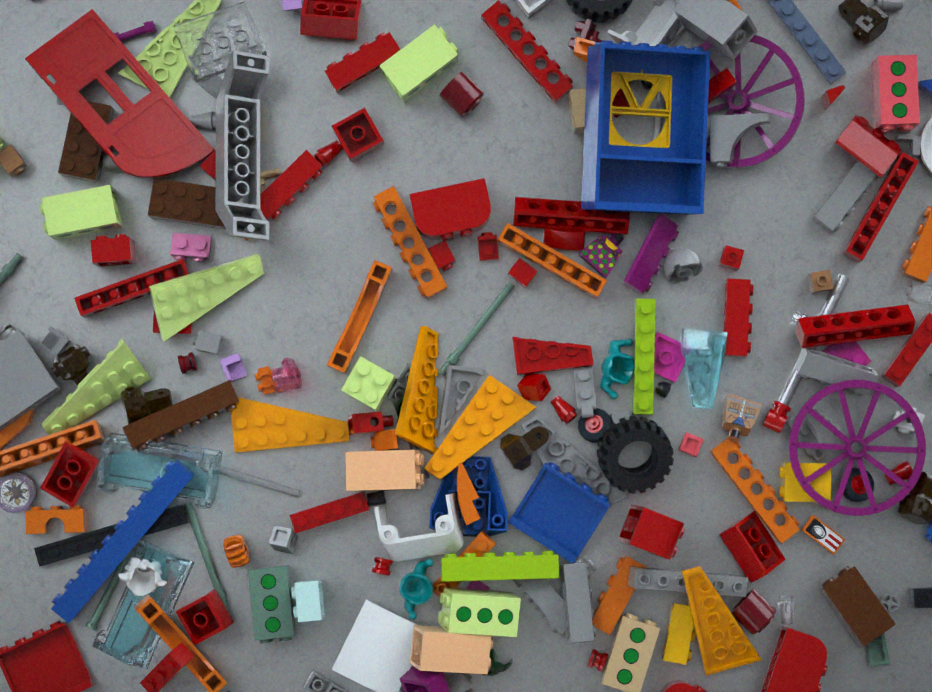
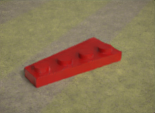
M512 337L517 375L593 366L592 350L589 345Z

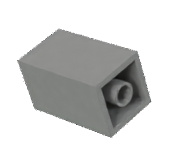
M678 0L673 8L683 26L731 60L737 57L758 32L749 15L727 0Z

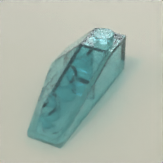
M682 329L681 352L686 362L685 370L689 376V389L693 407L712 409L726 352L727 332Z

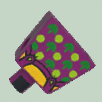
M614 233L608 238L602 234L580 251L578 255L606 279L623 253L618 246L624 240V237L621 234Z

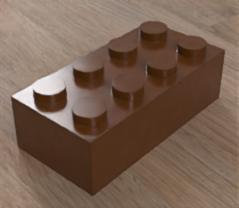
M87 101L107 125L112 122L115 109L111 105ZM70 114L58 173L65 177L99 183L105 152L77 119Z
M160 178L153 179L148 216L150 218L226 230V227L215 211L216 187Z

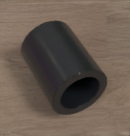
M384 490L367 493L369 507L386 504Z

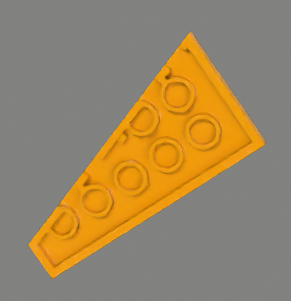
M421 326L395 435L430 454H434L438 447H435V437H438V430L435 429V419L438 417V387H435V376H438V369H435V358L438 357V333L427 326Z
M488 375L424 470L438 480H441L457 468L459 463L469 459L528 413L536 409V406L491 375Z
M238 397L239 404L236 405L237 408L231 411L235 453L350 441L349 427L346 421Z
M701 566L682 571L706 676L761 661V657Z

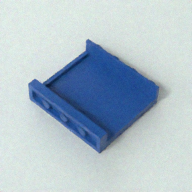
M546 462L508 523L574 564L612 503L608 501L609 498L604 494L594 493L592 491L593 488L584 482L580 484L575 481L576 477L568 472L566 474L559 470L560 467L555 463Z

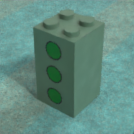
M289 565L248 570L255 641L260 640V644L271 643L274 638H279V641L291 640L292 636H295L297 633L293 614L294 605Z

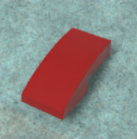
M544 228L543 244L556 249L583 250L586 231Z

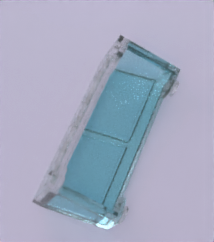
M110 433L99 449L97 490H102L105 493H114L119 488L149 492L153 487L151 482L157 475L161 477L165 473L163 468L169 461L174 462L177 458L194 472V476L176 497L193 500L194 505L200 509H210L215 501L223 451L162 441L158 444L152 442L148 444V448L137 452V450L132 451L126 435Z
M140 539L134 547L135 558L140 560L146 559L151 563L153 561L160 562L162 571L160 578L167 582L164 587H157L154 592L148 594L170 618L195 562ZM126 585L107 630H101L95 635L92 647L125 664L148 669L161 637L134 608L144 597L134 596V593Z

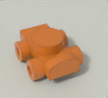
M269 366L259 368L258 373H255L256 381H261V384L257 385L259 392L263 391L264 395L274 393V388L278 387L277 381L272 380V377L275 376L274 370L269 369Z

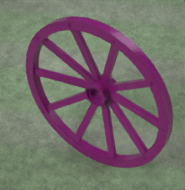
M754 35L749 42L768 48V53L743 90L741 81V52L735 58V80L738 84L735 85V90L733 88L728 90L730 95L724 93L718 98L727 100V102L709 107L708 114L729 108L725 115H733L734 112L735 115H740L742 111L744 114H751L748 109L750 107L790 119L792 122L784 136L775 145L761 126L755 127V130L769 149L757 156L740 159V139L734 149L732 164H727V167H748L772 158L791 141L803 117L805 92L802 78L796 65L779 46L757 35ZM704 42L698 46L703 47V51H708L709 49L713 48V46L707 42ZM775 53L785 63L792 78L748 94ZM710 59V69L717 75L720 73V70ZM795 84L796 108L794 114L750 102L752 99ZM737 96L743 97V103L740 106H735L734 104ZM710 135L707 137L706 149L710 145ZM706 151V160L711 162L710 153Z
M847 380L832 384L818 391L799 410L790 431L789 459L798 483L818 504L840 514L852 516L871 515L896 505L913 489L921 475L925 462V435L916 412L897 392L872 381ZM847 388L874 390L857 437L844 389ZM838 391L850 439L812 409L818 401ZM880 393L891 398L903 409L905 413L863 439ZM807 413L845 444L797 442L800 427ZM909 418L916 435L917 447L867 445L905 419ZM854 442L859 443L861 447L857 454L851 450V445ZM797 448L845 450V452L805 478L799 464ZM867 451L917 453L913 471L907 482L903 481L869 455ZM849 456L834 502H831L817 493L809 483ZM862 457L902 488L888 500L876 504ZM855 459L870 507L851 508L839 505Z

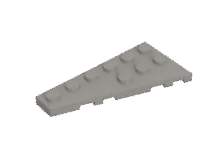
M538 415L521 424L525 434L538 426L544 427L548 431V441L535 450L543 464L546 462L555 463L564 474L568 472L576 477L575 481L580 484L584 482L593 488L592 491L594 493H602L609 498L608 501L612 503L610 506L628 497L625 492L618 490L617 486L613 487L597 467L572 447ZM537 434L536 437L541 439V435Z

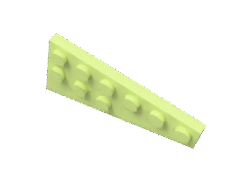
M194 0L181 15L174 19L171 25L166 27L135 57L169 98L172 97L222 0ZM128 65L118 73L126 79L148 89Z
M255 254L149 286L162 341H166L264 274L260 255Z
M123 338L118 342L119 345L113 351L110 350L106 354L107 358L101 364L96 365L77 385V390L73 394L70 393L65 398L66 401L60 407H56L41 423L48 435L78 425L120 399L121 392L127 387L134 386L137 388L151 380L149 374Z

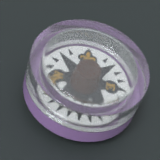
M14 472L7 474L0 480V507L10 513H19L33 503L36 496V487L29 476Z

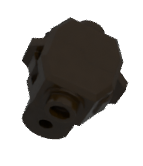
M845 0L838 6L840 14L854 26L852 34L857 41H862L864 44L871 43L886 30L889 14L885 10H881L877 6L867 7L860 0Z
M74 345L53 360L51 370L57 378L60 376L63 380H74L76 385H78L89 374L87 370L90 363L88 357L91 354L85 346Z
M131 386L121 392L123 410L128 424L173 405L171 392L166 388L144 392L140 387Z
M538 426L523 436L507 434L501 438L500 450L513 469L523 471L531 465L532 452L548 441V431L544 427ZM540 434L541 439H538L536 435Z
M922 471L913 489L899 502L898 512L901 517L916 524H932L931 475Z

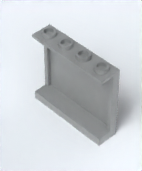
M20 330L10 332L6 336L7 339L0 342V431L61 390L58 383L53 380L25 338L24 332Z

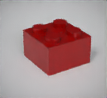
M365 107L331 126L351 162L384 145V140Z
M126 234L115 235V238L96 236V240H91L92 263L97 267L136 264L135 241L126 236Z
M215 589L176 611L194 645L221 632L234 623Z

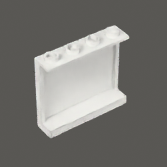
M366 599L332 670L375 692H403L404 690L399 678L409 671L412 666L410 664L413 627L417 624Z

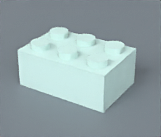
M322 580L298 581L294 583L295 586L291 587L292 599H296V606L293 607L294 618H298V622L324 619Z

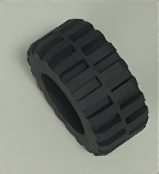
M633 0L566 1L568 5L573 7L572 10L575 13L581 14V18L585 20L590 18L593 22H597V20L608 22V19L612 18L614 20L621 13L623 14L627 11Z
M630 416L629 420L621 418L619 419L620 422L616 425L613 422L609 425L611 429L609 431L605 430L602 433L603 439H599L598 447L600 448L597 449L598 463L604 476L613 487L617 486L618 490L623 492L627 489L629 493L633 494L636 493V490L644 493L647 488H651V490L656 488L655 484L658 482L661 484L665 480L664 475H669L671 471L669 466H672L674 461L672 457L674 454L673 448L664 430L653 420L648 421L646 417L642 416L640 419H637L636 416ZM643 441L651 445V455L641 466L626 468L619 464L620 452L628 444Z

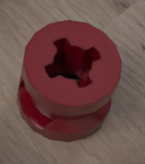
M193 352L188 353L187 356H177L182 374H186L190 370H198Z

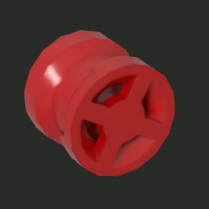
M375 557V566L371 572L390 576L391 572L389 569L393 564V560Z
M593 649L587 667H595L598 671L602 672L608 654H601L596 649Z

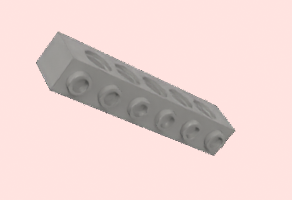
M629 567L628 586L632 588L686 592L682 570ZM705 572L719 595L746 597L748 577Z

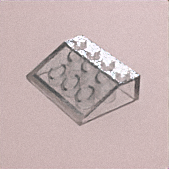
M245 2L173 26L195 82L225 73L233 50L267 56L266 44Z

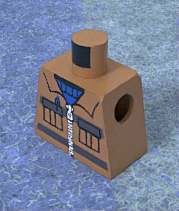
M727 394L723 402L721 428L729 431L728 439L730 441L739 442L741 435L748 436L763 404Z

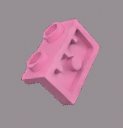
M173 233L170 255L174 256V260H186L187 257L193 258V261L205 262V259H210L212 236Z

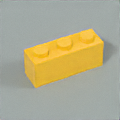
M672 602L662 660L686 665L687 661L691 660L692 650L689 647L690 642H694L696 633L693 630L694 624L689 605Z

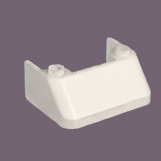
M653 0L656 4L635 34L631 31H625L620 35L610 29L607 33L616 43L631 42V45L648 43L649 46L664 44L672 47L686 27L683 26L673 11L678 0Z
M456 493L445 495L448 515H442L437 518L435 522L436 533L399 538L397 528L388 524L385 505L374 507L379 538L391 560L396 562L453 553L462 549L464 539Z

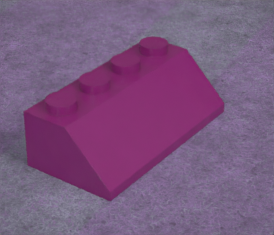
M662 213L658 214L622 285L641 295L644 291L648 292L653 284L650 280L653 274L657 276L662 266L659 264L661 258L667 257L670 251L668 247L670 241L674 242L679 234V231H677L679 225Z

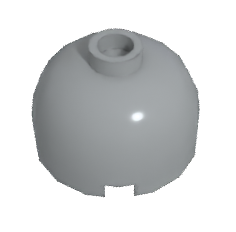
M680 247L673 249L665 258L663 264L664 274L670 283L685 282L689 280L687 276L694 274L695 277L703 269L699 257L693 250L681 249Z

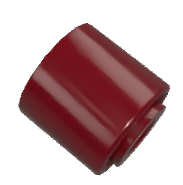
M462 71L445 86L439 97L460 117L470 114L483 100L484 91Z
M751 589L746 594V597H743L734 606L731 613L740 624L754 635L757 632L760 633L775 617L776 609L755 589Z

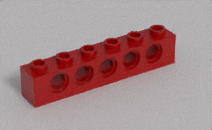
M498 0L481 14V19L556 104L573 89L572 79L567 74H562L559 70L561 68L554 59L551 61L548 58L547 50L542 45L538 46L535 43L536 38L530 31L526 32L522 28L523 23L518 17L514 18L509 13L511 10L507 4H501ZM505 18L509 24L507 26H500L498 21ZM519 33L521 39L514 41L511 39V34ZM531 47L534 52L531 55H526L523 49ZM538 61H543L546 67L538 69L535 64ZM555 75L559 81L552 84L548 81V77Z
M904 152L897 156L842 254L858 263L863 261L917 166L918 160Z
M515 197L513 226L628 234L630 212L582 210L581 201Z
M181 259L80 295L74 299L80 316L85 318L151 294L149 286L188 275L190 271L186 261Z
M907 304L798 318L795 332L801 347L808 348L913 334L916 320Z

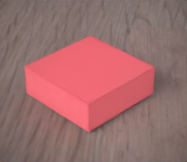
M685 432L678 450L697 457L704 439Z

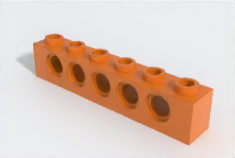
M392 186L373 196L375 201L372 204L377 213L381 211L384 217L381 221L386 230L390 228L393 234L390 237L394 245H399L402 250L399 254L403 262H408L411 268L408 271L412 279H417L420 285L417 288L421 296H426L429 299L448 289L395 187ZM390 205L395 206L397 209L392 215L386 213V208ZM403 222L406 226L403 231L395 230V224ZM406 239L414 241L412 248H406L403 245ZM417 255L423 258V263L420 265H415L412 262L413 258ZM425 272L431 273L432 280L424 282L421 279L422 274Z
M509 223L506 224L497 240L498 243L597 299L607 282L606 279Z
M96 420L0 451V477L56 459L65 441L81 450L105 443L101 425Z
M726 438L709 452L778 543L782 544L800 530L798 520L793 515L789 516L786 512L788 508L782 500L778 501L774 496L776 492L770 484L766 485L763 482L764 476L758 469L754 470L751 466L753 462L746 453L744 455L739 450L741 448L740 444ZM730 453L737 455V462L735 464H731L728 461ZM742 468L749 471L747 479H742L739 475ZM753 484H758L761 487L758 495L753 494L751 491ZM766 499L772 501L773 505L770 510H766L763 507V502ZM779 514L784 517V523L780 526L775 523V517Z

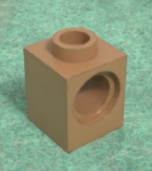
M11 144L0 151V163L11 177L13 175L18 176L24 172V168L27 165Z
M830 270L812 272L808 275L811 294L833 289Z

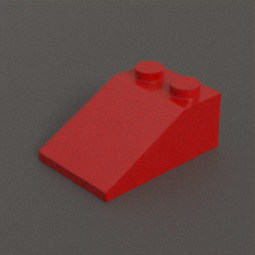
M65 441L40 489L74 508L86 491L99 460Z

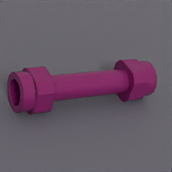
M152 20L143 23L144 26L121 34L119 32L114 34L122 42L144 33L152 34L156 32V28Z

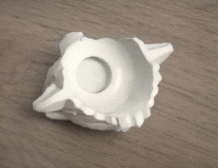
M131 557L125 566L127 572L118 574L119 578L122 581H126L129 590L134 593V596L137 595V597H144V595L154 592L157 587H164L167 584L166 581L160 578L162 575L161 563L157 561L151 563L146 559L140 560Z

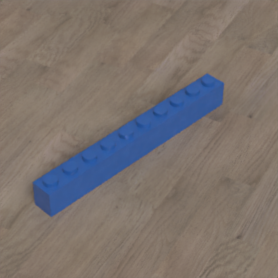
M177 458L174 462L169 461L163 468L165 473L161 477L157 475L151 482L153 487L149 492L145 490L140 495L138 505L136 507L132 505L126 512L127 518L124 521L121 519L113 528L116 531L111 536L108 534L101 542L103 544L99 551L95 549L89 556L90 562L87 565L84 563L76 572L79 575L74 580L71 578L64 586L66 590L63 594L58 593L51 601L53 603L51 610L67 623L73 620L194 476V472Z

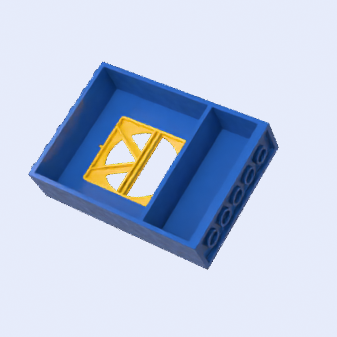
M607 40L595 42L593 46L588 47L582 210L685 215L704 213L710 51H703V47L686 49V46L668 47V45L657 44L656 46H649L648 43L631 45V42L613 44V41ZM645 80L653 84L640 107L629 87V81ZM619 89H622L630 107L612 106L614 97ZM658 91H660L664 98L666 110L648 109ZM612 114L663 117L666 120L662 131L654 140L647 144L636 145L627 142L618 134L612 121Z

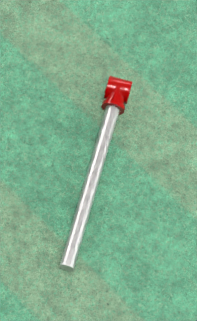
M838 275L820 315L833 314L849 281L847 276ZM795 367L779 400H774L773 408L769 409L762 423V426L779 434L788 417L786 415L791 411L789 404L802 379Z

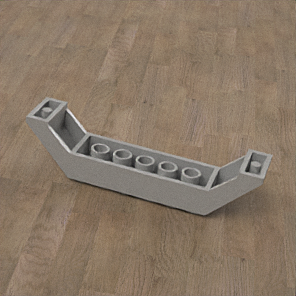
M233 50L216 100L215 211L232 237L268 241L269 221H266L260 210V99L267 76L269 75V56Z

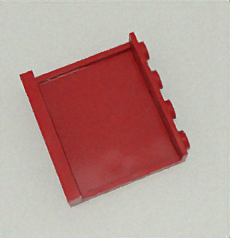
M59 620L49 625L51 628L49 630L43 631V629L32 633V638L26 640L23 637L14 641L15 645L10 648L7 645L0 648V667L12 692H81L95 685L67 622L61 623Z

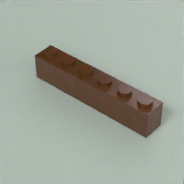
M230 380L128 424L123 427V431L132 451L137 450L139 452L148 448V444L152 442L158 444L166 440V436L173 434V436L184 432L183 429L188 426L191 428L199 426L204 419L212 420L217 418L222 411L230 412L237 408L236 405L239 404V399Z

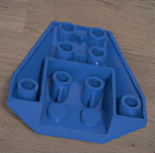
M471 456L463 462L479 498L472 502L480 519L466 525L461 513L457 493L458 467L443 477L430 508L429 529L436 531L435 522L437 518L442 515H448L445 495L456 493L463 536L477 537L482 530L489 537L507 532L508 512L491 457Z

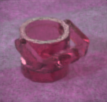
M284 358L281 362L283 367L272 370L274 386L278 393L302 387V376L295 361L291 358Z

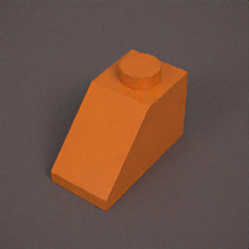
M396 429L374 432V436L370 437L371 448H375V451L398 450L399 444L398 436L395 435Z

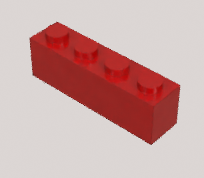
M390 32L379 34L372 43H364L357 52H349L342 57V61L338 63L333 62L326 67L325 75L336 93L341 92L378 70L382 63L400 51Z
M307 149L260 194V210L268 221L271 219L276 220L282 214L280 210L285 206L289 207L296 200L294 197L299 192L302 194L308 189V183L312 179L317 180L323 174V166Z
M727 278L725 280L722 356L747 357V353L751 352V342H748V334L752 332V323H749V315H752L753 312L750 296H753L754 285L750 284L751 280Z
M927 313L913 330V334L908 337L881 375L882 378L893 386L899 387L902 385L932 343V314Z
M363 491L291 514L290 518L295 533H299L369 511L370 508Z

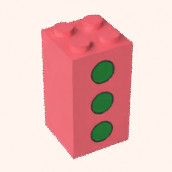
M917 55L878 56L872 62L874 128H878L883 133H891L892 130H899V133L911 132V129H914L920 123Z

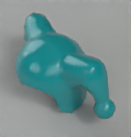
M631 338L611 341L608 355L604 358L601 365L603 376L600 387L612 399H616L618 393L611 389V385L613 383L628 384L634 372V358L620 351L622 346H631L633 344Z
M432 559L418 562L414 571L406 574L400 581V594L405 599L404 607L411 620L417 618V614L414 612L415 605L427 602L432 595V583L425 576L427 568L434 565Z

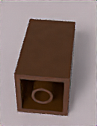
M847 566L838 573V578L834 580L831 577L825 581L820 592L860 649H862L895 626L896 623L854 566L850 569Z

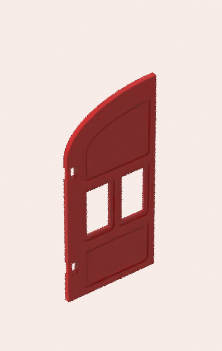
M93 9L25 58L26 62L44 80L52 92L103 151L108 154L116 166L129 175L143 178L169 175L198 163L214 151V148ZM122 59L151 91L136 104H133L105 72ZM51 75L56 83L53 84L47 76ZM95 79L124 111V113L108 125L79 93L81 89ZM110 147H113L118 152L117 156L110 151Z

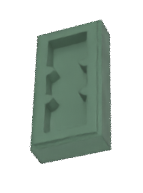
M883 633L866 645L870 668L890 665L885 633Z

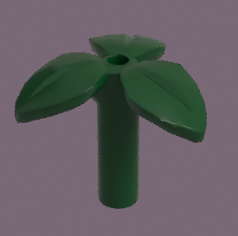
M492 648L489 656L492 663L491 671L488 674L482 675L494 676L499 672H504L512 665L513 660L511 659L509 663L504 665L498 660L495 650Z

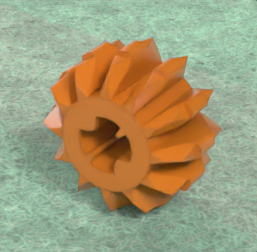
M238 534L224 539V551L230 566L236 568L248 564L250 555L243 536Z

